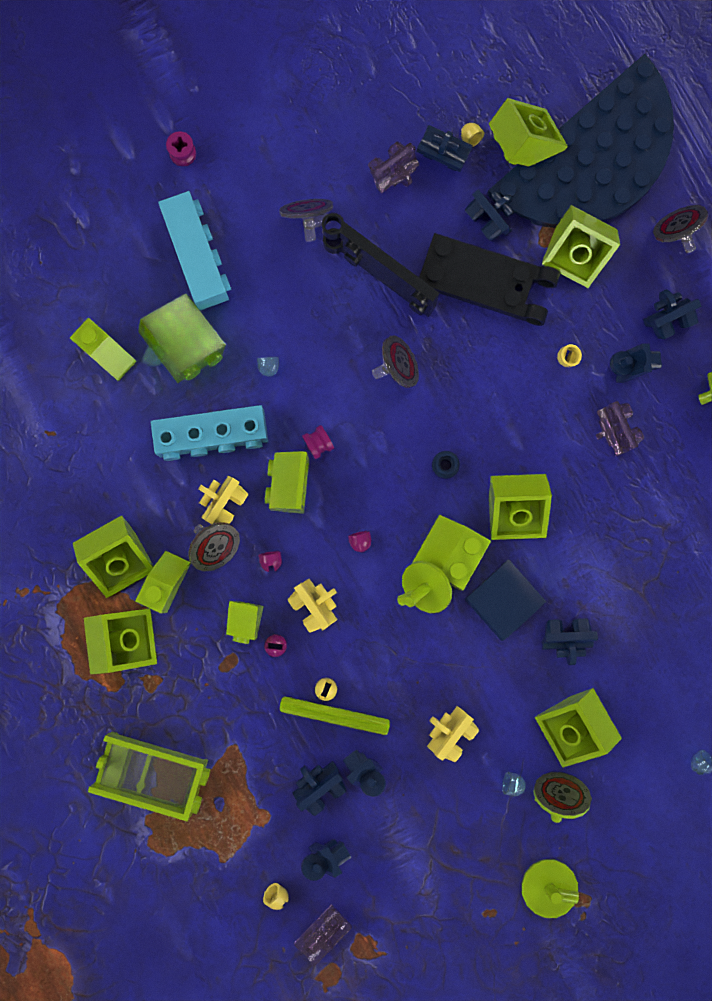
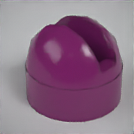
M370 531L348 535L350 546L355 551L365 552L369 549L372 542Z
M280 551L265 552L258 555L261 567L267 572H270L269 566L273 565L274 570L277 571L282 564Z
M274 634L266 639L264 649L269 656L279 657L285 653L287 642L283 636ZM268 644H282V649L268 648Z

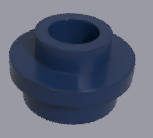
M450 451L439 452L432 461L434 473L443 479L455 476L460 467L458 457ZM444 460L448 461L451 465L450 469H442L441 462Z

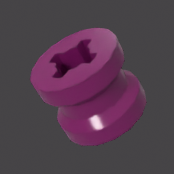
M178 131L168 137L166 147L173 163L182 167L193 163L196 158V149L190 135Z
M322 425L316 427L315 432L302 435L315 460L324 451L335 449Z

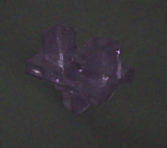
M397 141L388 150L389 159L384 162L380 158H375L369 162V170L378 191L383 193L392 185L395 187L400 182L406 187L412 184L410 175L416 171V167L419 165L415 156L416 149L414 145L408 143L404 146Z
M616 401L597 411L601 420L599 425L602 429V432L596 434L597 440L606 438L609 447H613L616 456L639 447L638 443L644 440V435L640 428L635 427L631 429L627 422V419L633 417V411L629 403L619 404Z
M331 904L294 942V946L315 967L352 929V925Z

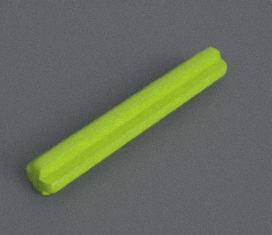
M286 696L281 699L280 711L287 714L387 735L390 728V721L385 718Z

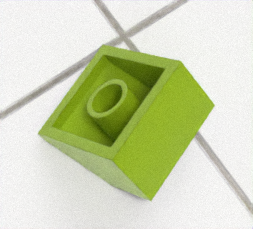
M507 98L489 122V126L494 133V139L500 144L505 159L513 165L520 164L529 167L565 151L568 147L545 108Z
M571 205L555 228L542 260V265L555 268L565 277L589 288L620 246L618 230Z
M276 452L274 460L269 459L268 476H272L271 487H266L265 503L269 504L271 511L304 514L309 468L307 452Z
M546 474L490 476L489 514L491 540L547 537L552 493Z
M122 515L73 542L77 563L106 598L147 576L154 567L136 533Z
M439 515L413 562L425 561L434 564L443 571L451 586L458 590H464L491 540L462 524Z
M150 608L84 618L90 674L111 673L157 664Z
M594 688L572 695L535 717L562 767L606 755L622 739Z

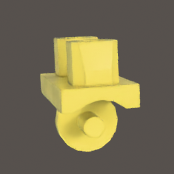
M227 476L217 494L215 492L220 483L216 480L212 481L209 488L200 485L198 490L205 494L199 503L206 507L211 498H213L201 518L212 525L213 523L229 525L234 515L223 509L229 499L241 506L248 493L238 485L239 481L230 476Z
M309 578L294 588L293 594L288 598V602L296 611L304 605L310 611L311 615L303 620L304 626L310 633L320 628L324 630L338 620L331 611L337 607L331 598L337 593L335 588L327 592L322 584L315 587Z
M456 706L451 715L446 712L440 721L434 716L429 720L435 727L429 734L433 739L427 747L440 760L448 759L456 762L463 751L456 745L457 741L462 735L470 741L476 736L479 729L472 722L474 719L460 707Z

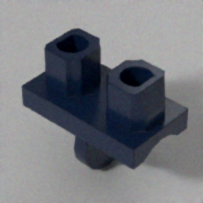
M428 125L416 152L430 160L433 159L446 165L449 169L461 172L473 145L454 137L453 132L449 130L445 133Z
M478 189L472 194L475 199L470 202L465 211L474 222L485 213L491 217V220L480 229L489 241L496 239L503 233L507 236L512 230L499 213L502 211L507 218L514 213L508 206L513 200L512 196L507 194L501 197L496 191L490 196L496 203L492 206Z
M667 289L659 293L660 301L654 303V308L658 312L644 318V324L646 327L653 328L658 339H666L675 334L671 321L678 319L681 328H688L698 323L695 309L702 307L699 299L690 301L688 298L681 300L682 295L680 292L672 294Z
M640 344L627 351L617 352L610 359V367L617 375L616 383L627 382L650 373L652 370H657L662 366L660 351H650V344Z
M587 618L573 620L571 623L573 632L565 633L563 632L562 620H548L545 625V636L541 641L542 650L556 649L557 658L566 657L568 665H575L577 657H585V648H592L594 641L598 640L597 631L591 630Z
M355 750L343 760L351 771V774L347 776L351 784L361 787L362 791L371 797H377L384 792L386 780L380 773L383 768L378 762L370 758L368 759L364 753H360L358 750Z
M332 761L323 769L320 765L312 770L306 765L301 767L300 771L304 777L296 782L299 788L292 793L297 801L296 806L301 812L306 809L313 816H316L325 807L321 796L329 792L334 799L339 798L346 792V787L338 767Z
M332 839L324 845L315 842L309 846L310 851L315 854H309L303 859L301 871L305 878L311 881H317L325 874L336 878L342 874L339 866L349 860L351 856L341 841L337 843L335 839Z

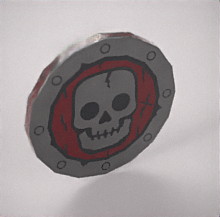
M327 199L300 200L282 206L279 213L285 218H302L305 240L311 242L316 240L315 228L322 226L323 218L328 214L327 212L333 209V202Z
M700 205L679 208L663 217L655 225L653 234L656 240L660 242H673L681 239L685 252L691 253L696 250L692 235L705 224L709 214L706 208Z
M395 335L387 337L382 346L383 365L372 370L374 378L379 379L387 374H391L400 386L405 388L415 386L419 379V370L414 354L401 338Z
M225 522L214 523L207 527L197 525L194 528L196 536L190 544L188 556L190 563L197 570L204 572L216 570L230 561L237 552L240 543L239 533L233 525Z

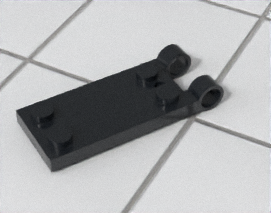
M329 213L323 218V245L327 252L331 254L342 252L344 258L355 267L359 265L410 303L409 307L419 315L424 314L427 317L432 314L439 297L438 291L346 224L339 214ZM330 221H337L341 228L327 230L325 226ZM327 239H341V243L335 247L328 245L326 242Z
M434 233L419 278L438 291L439 294L511 316L533 325L543 326L548 310L540 305L525 304L532 282L546 288H556L561 273L552 267H539ZM515 286H521L522 291H516Z

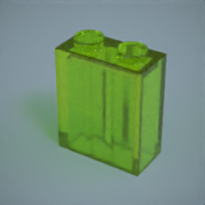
M187 294L180 296L140 319L138 332L177 383L184 379L191 380L195 378L202 368L207 365L212 367L223 358L222 355L226 344Z

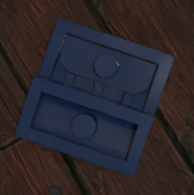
M510 560L504 562L465 598V601L501 641L509 637L546 602Z

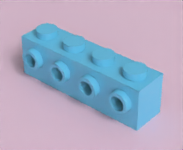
M187 191L159 201L161 212L197 309L200 311L228 301L229 297L226 291L231 290L226 274L220 275L217 266L222 265L217 249L211 250L208 243L213 238L208 224L202 225L199 216L204 215L199 200H193L190 192Z
M262 405L151 421L154 452L160 458L163 457L164 461L178 460L180 455L191 453V457L208 455L207 451L217 449L219 453H228L235 451V447L245 445L246 449H256L263 447L262 443L268 442L265 413Z

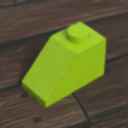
M87 318L70 337L75 344L117 381L137 362L90 318Z
M165 551L148 574L135 601L159 613H167L191 562Z
M230 601L226 635L233 636L232 641L249 644L250 639L256 640L264 606L241 601Z

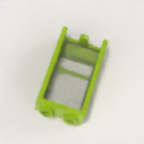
M115 732L105 735L103 741L107 742L104 754L98 759L96 768L99 769L95 783L89 786V793L187 822L192 814L197 815L202 801V797H199L198 793L201 785L206 786L210 774V769L206 768L207 759L190 756L122 736Z

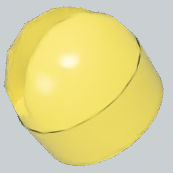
M471 122L465 124L461 130L462 141L473 145L472 147L476 146L485 134L479 125Z
M573 344L562 347L557 353V360L564 367L576 366L582 358L581 350ZM567 350H569L570 352L567 356V359L565 360Z
M331 678L320 679L315 686L316 696L323 701L332 700L337 694V684ZM327 682L331 684V686L327 693V696L324 697L321 695V693L323 692L325 684Z
M278 883L271 884L263 897L264 904L274 910L283 909L284 903L289 901L287 890Z

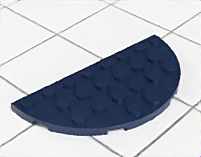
M642 55L558 129L568 146L565 151L529 167L518 164L488 190L487 195L490 197L496 191L501 197L510 194L513 200L508 206L515 214L531 220L533 224L549 228L557 227L571 205L601 221H605L621 215L638 203L661 174L670 154L674 131L673 109L667 87L659 71L647 55Z

